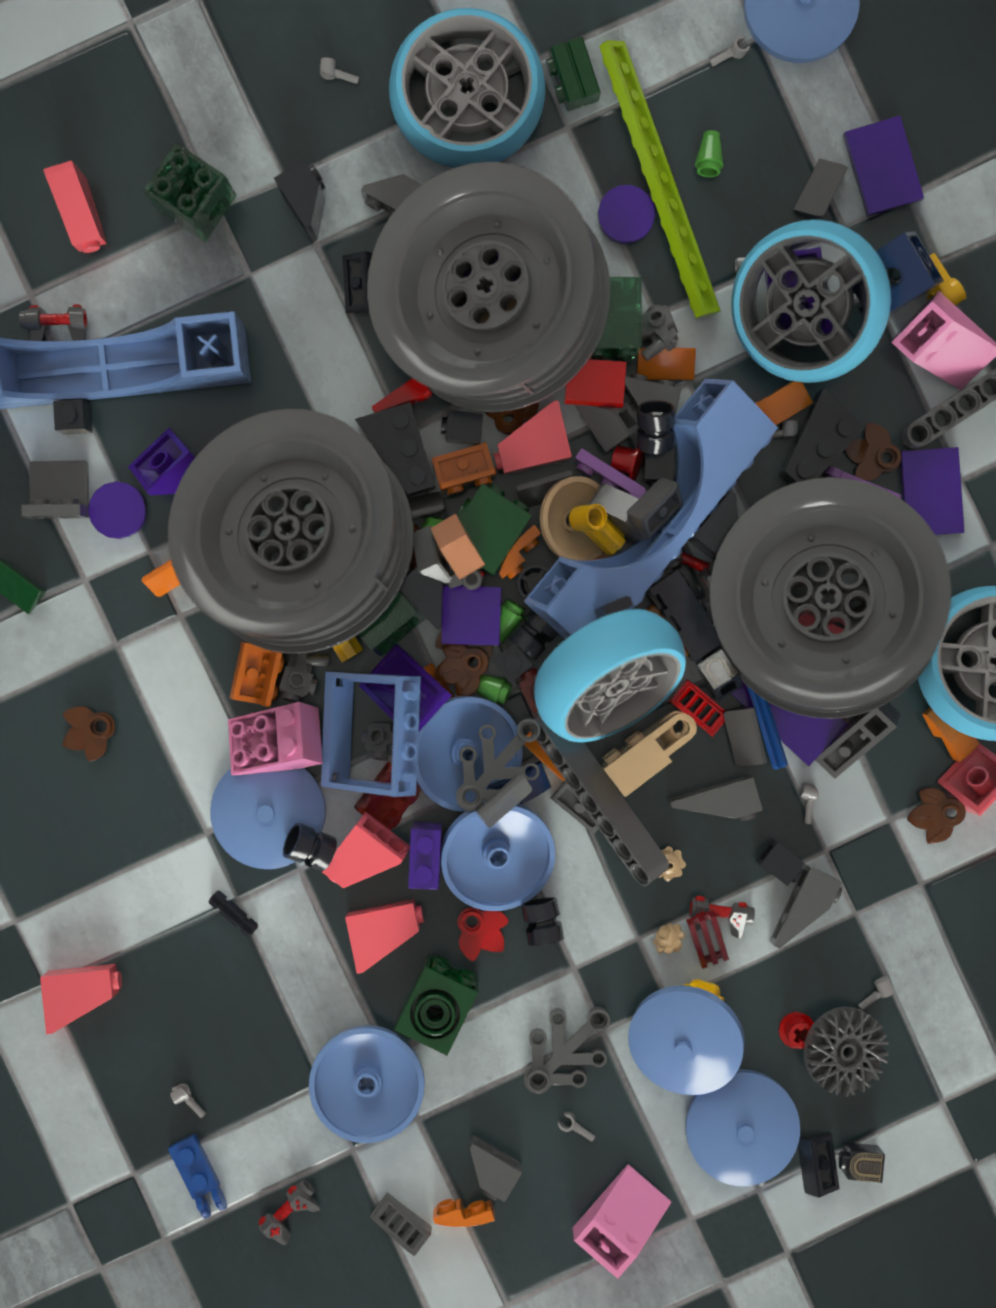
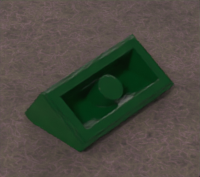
M0 557V594L24 612L30 614L46 591Z

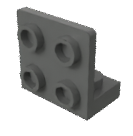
M31 461L29 463L30 505H21L22 517L29 519L89 518L87 461Z

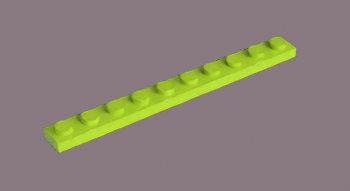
M606 40L599 45L603 56L602 61L608 70L613 92L618 98L622 117L628 126L632 145L639 157L642 173L646 177L652 201L656 205L661 219V226L669 241L670 252L675 258L679 269L680 280L685 286L689 297L690 308L696 318L713 316L721 312L626 43L625 41Z

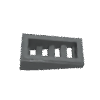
M389 1193L384 1195L369 1215L374 1222L413 1256L417 1254L431 1235L432 1226ZM390 1205L393 1209L385 1219L381 1215ZM399 1213L402 1217L394 1226L391 1222ZM408 1221L411 1225L403 1233L401 1229ZM415 1230H418L420 1233L412 1240L410 1238Z

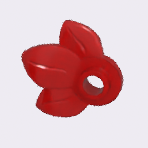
M474 907L464 909L458 917V927L461 930L459 946L463 954L469 960L474 961L478 957L481 948L491 952H503L504 938L499 929L509 922L508 918L501 911H481ZM470 916H474L478 920L473 926L469 925L466 921Z

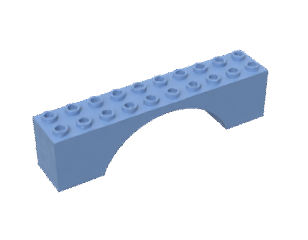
M235 312L178 317L163 326L151 330L102 339L25 341L0 338V410L53 404V401L80 399L86 401L252 383L246 326Z
M704 379L675 415V425L672 427V430L675 432L674 440L677 457L674 482H677L679 485L683 505L648 540L638 541L618 554L602 559L585 561L571 560L560 556L524 602L565 639L586 625L598 620L594 611L600 606L624 596H630L633 605H638L644 599L645 592L652 583L657 582L662 577L663 570L669 562L679 556L682 546L686 541L698 532L703 520L718 507V502L724 494L734 488L736 479L753 464L757 453L771 442L772 435L778 427L733 380Z

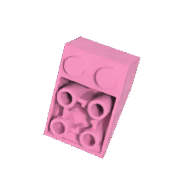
M940 291L898 331L891 342L912 362L960 390L996 357V342Z
M296 702L228 719L231 775L233 776L294 770L323 764L318 707Z
M628 1164L572 1227L574 1241L618 1279L637 1258L670 1206L671 1200Z

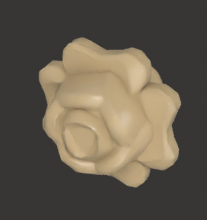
M667 846L661 851L668 860L669 869L658 878L663 877L665 881H670L673 877L682 876L681 869L685 868L686 863L682 859L680 850L673 851L672 847Z
M668 923L666 926L659 928L653 944L657 946L659 954L663 952L670 954L672 951L678 952L682 948L680 940L685 937V933L681 931L679 924L673 926L671 923Z

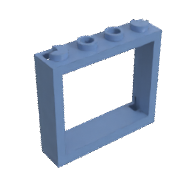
M325 672L321 787L393 797L416 795L421 677L355 672ZM336 678H340L339 686H336ZM354 682L395 684L391 783L350 778ZM332 773H336V780H332Z

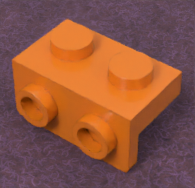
M487 442L431 458L441 492L447 491L448 495L464 491L463 486L475 483V487H480L482 483L484 485L492 483L491 478L496 477Z
M241 642L229 698L270 707L271 702L277 696V675L282 671L284 665L282 653Z

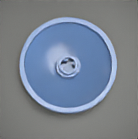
M744 0L743 11L750 34L763 50L783 61L808 63L829 56L845 42L857 21L860 0Z
M476 696L450 698L419 731L416 783L421 791L438 805L454 811H467L462 809L456 800V792L464 784L463 762L459 758V752L466 746L473 747L476 750L477 757L473 763L475 781H477L484 773L482 740L478 736L481 726L489 724L496 730L494 738L495 759L517 735V726L514 720L497 704ZM484 728L482 736L485 739L491 738L492 730ZM523 747L519 749L504 768L521 767ZM467 749L463 752L464 760L470 761L473 758L471 750ZM492 780L490 784L498 782L500 780ZM466 792L465 799L468 802H473L476 799L475 792Z
M307 768L235 776L231 775V769H229L218 782L210 807L212 828L220 845L237 861L258 869H276L295 863V861L283 857V846L290 829L299 822L314 828L315 833L319 834L323 830L326 817L323 791L316 778Z
M520 803L490 828L479 818L476 810L465 811L451 824L441 844L440 865L449 889L467 905L486 911L508 910L528 902L548 882L555 863L554 840L546 823L536 812Z
M671 986L652 993L637 1007L628 1033L630 1052L641 1072L656 1085L668 1091L684 1095L706 1094L723 1087L737 1073L744 1054V1032L734 1011L716 995L697 987Z
M371 1025L346 1029L327 1041L315 1058L309 1077L310 1100L320 1121L337 1136L357 1143L381 1142L402 1132L417 1115L423 1100L425 1087L422 1063L409 1042L389 1029Z
M738 1069L735 1076L723 1087L713 1092L693 1096L686 1113L685 1134L694 1159L706 1173L726 1184L752 1186L772 1179L789 1164L799 1143L800 1120L793 1100L777 1081L757 1071Z

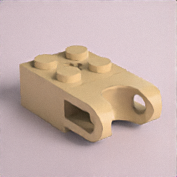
M671 711L643 732L636 730L625 739L627 744L619 750L614 747L602 756L604 762L600 765L619 791L626 797L672 762L668 756L693 738L697 731L696 723L688 714L680 711ZM681 720L683 724L682 729L675 733L673 726L677 721Z

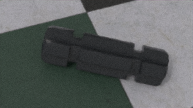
M216 891L210 897L208 903L214 909L218 908L221 910L219 913L235 927L239 926L241 928L240 931L246 937H250L257 930L258 923L252 918L248 919L246 917L247 914L231 900L227 901V896L221 891Z

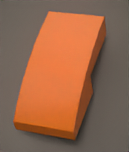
M791 381L755 404L777 425L811 405L813 400L803 382Z
M535 525L518 539L508 553L499 573L502 579L508 576L511 580L524 570L521 564L526 560L520 554V551L524 549L527 553L540 543L537 538L541 535V532Z
M931 707L922 714L933 736L942 738L953 760L961 762L979 745L976 738L950 727Z
M461 1198L455 1201L453 1199H446L438 1203L437 1207L434 1208L433 1220L435 1224L442 1226H477L495 1221V1210L491 1200L486 1202L478 1200L469 1204L468 1208L464 1209Z

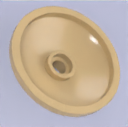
M574 476L558 481L549 489L542 502L540 510L542 535L548 547L558 557L585 561L593 560L604 553L583 531H576L572 528L570 522L568 525L566 523V518L569 520L571 510L579 505H588L600 487L597 482L589 478Z

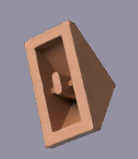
M456 513L430 528L439 549L459 579L485 565Z

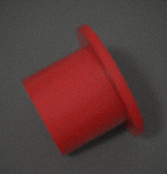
M617 445L612 456L611 467L619 472L629 474V478L635 481L641 468L644 452L638 448L632 449Z
M802 1012L787 1014L779 1024L778 1031L781 1040L790 1048L804 1049L807 1034L814 1022L808 1015Z

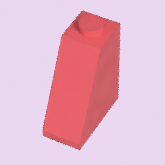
M72 160L43 169L72 245L79 252L91 253L99 250L101 245L107 244L86 176Z
M559 400L550 403L497 445L498 452L493 453L497 470L502 469L504 476L571 460L572 455Z
M365 812L337 848L331 863L322 873L332 882L345 888L399 865L409 852L410 845Z
M415 899L347 913L345 919L357 974L369 969L419 932L420 923L424 922L421 905L416 906Z
M116 964L50 970L40 977L46 1034L56 1032L112 999L122 987L121 972H117Z

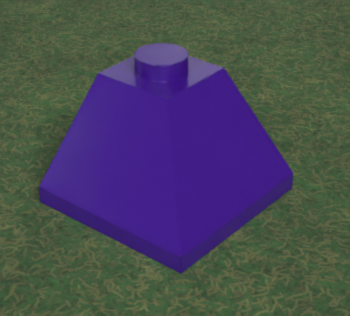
M168 428L128 468L149 495L175 494L182 477L196 458V455Z

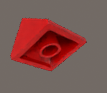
M589 359L579 373L565 385V404L623 408L627 362Z

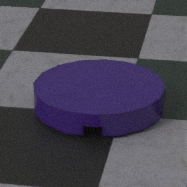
M621 185L609 190L601 199L597 215L600 228L605 236L616 243L630 244L643 239L651 230L655 218V210L650 196L641 188L632 185Z
M117 481L104 484L98 488L90 499L88 509L90 521L95 529L104 536L115 539H124L139 532L146 522L148 511L143 495L138 489L128 483Z

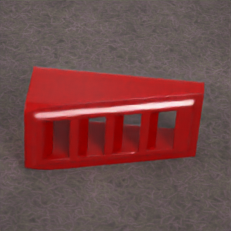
M411 378L374 404L372 410L376 413L409 402L413 405L431 398L432 393L426 385Z
M688 679L684 680L668 700L682 713L690 715L695 723L711 737L715 735L725 722L723 716L725 710ZM691 690L694 694L685 705L680 703ZM700 697L703 701L692 713L689 709ZM707 704L711 706L702 719L697 717ZM717 711L720 715L709 727L706 723Z

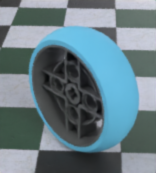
M805 220L790 223L764 237L752 248L742 262L734 281L731 297V313L734 328L740 343L749 356L759 366L775 376L804 383L822 382L837 378L848 373L863 362L876 347L885 330L891 305L888 275L877 252L864 238L853 230L824 220ZM802 242H823L840 249L846 255L835 264L818 257L799 259L790 246ZM764 270H766L773 281L766 297L768 317L759 323L756 310V295ZM791 270L795 271L798 275V283L794 287L789 285L787 281V275ZM832 275L836 276L840 281L839 289L836 292L831 291L828 287V280ZM864 280L867 293L866 315L862 327L855 337L847 326L854 307L852 288ZM805 297L814 298L815 302L812 303L814 308L805 307L804 303L807 302ZM784 313H788L792 318V324L789 329L781 324V317ZM824 318L832 321L833 330L830 334L824 333L821 329V323ZM784 340L802 347L821 346L829 358L817 362L800 361L784 355L775 347Z

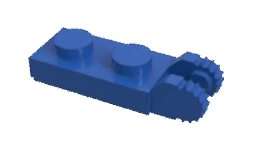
M193 1134L170 1145L168 1151L192 1199H195L196 1207L203 1219L211 1216V1208L204 1196L206 1193L211 1192L212 1199L219 1211L226 1209L227 1202L220 1188L221 1183L197 1135Z

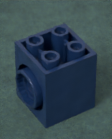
M915 231L904 232L876 251L882 260L889 279L891 290L889 316L944 282ZM895 268L899 270L901 275L899 282L893 279ZM862 280L852 289L853 294L857 296L861 303L858 305L859 311L865 318L867 293L864 280Z

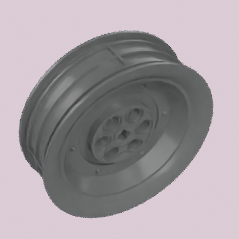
M480 162L456 167L435 176L414 190L398 206L385 224L376 242L368 272L367 297L371 320L379 341L387 354L405 373L426 385L431 392L443 400L456 406L481 412H502L524 408L540 402L560 390L579 373L594 353L603 334L610 308L611 288L608 264L602 247L573 201L561 188L543 175L522 166L501 162ZM499 255L498 261L493 265H489L491 258ZM472 268L471 274L463 278V273L467 269ZM521 272L520 278L517 281L511 282L513 274ZM463 297H467L465 305L458 307L459 301ZM517 301L513 310L506 311V307L510 302ZM489 313V319L485 323L480 324V318L484 314Z
M283 409L261 413L244 419L220 433L196 456L182 477L172 502L168 522V545L172 566L178 581L192 602L202 612L216 622L226 626L241 639L254 646L279 653L299 654L325 650L353 638L369 627L387 609L402 586L410 565L414 543V525L408 498L397 477L381 460L372 445L357 430L345 422L324 413L304 409ZM284 503L283 508L276 512L277 507ZM312 503L311 508L304 511L305 506ZM325 527L323 533L316 536L318 529ZM268 528L267 533L260 537V533ZM280 552L279 558L271 562L272 557ZM305 552H309L307 558L303 561H300L301 555Z
M818 478L796 482L768 494L751 506L736 521L726 535L714 562L710 584V604L713 622L721 641V648L738 672L740 679L753 692L767 702L797 715L825 719L845 718L875 710L889 703L908 689L922 674L929 664L948 622L951 606V582L947 560L939 541L925 520L911 506L892 493L872 484L846 478ZM816 566H824L829 573L825 577L819 578L813 575L812 570ZM845 573H853L858 578V581L855 584L847 585L843 583L841 577ZM802 586L808 593L803 598H795L791 595V590L794 587ZM825 594L827 597L830 594L833 595L834 604L831 605L829 602L826 605L823 604V595ZM853 601H861L865 604L866 609L861 613H855L850 609L849 605ZM803 614H811L815 618V622L813 625L806 627L801 625L798 619ZM833 621H838L844 625L845 629L840 634H834L829 631L828 625Z

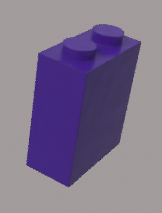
M414 821L411 828L408 888L438 890L441 872L440 855L443 822Z

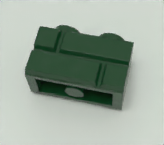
M583 37L552 46L549 51V58L546 59V66L550 77L554 75L556 77L558 86H555V93L559 104L564 103L566 111H571L598 102L601 91Z

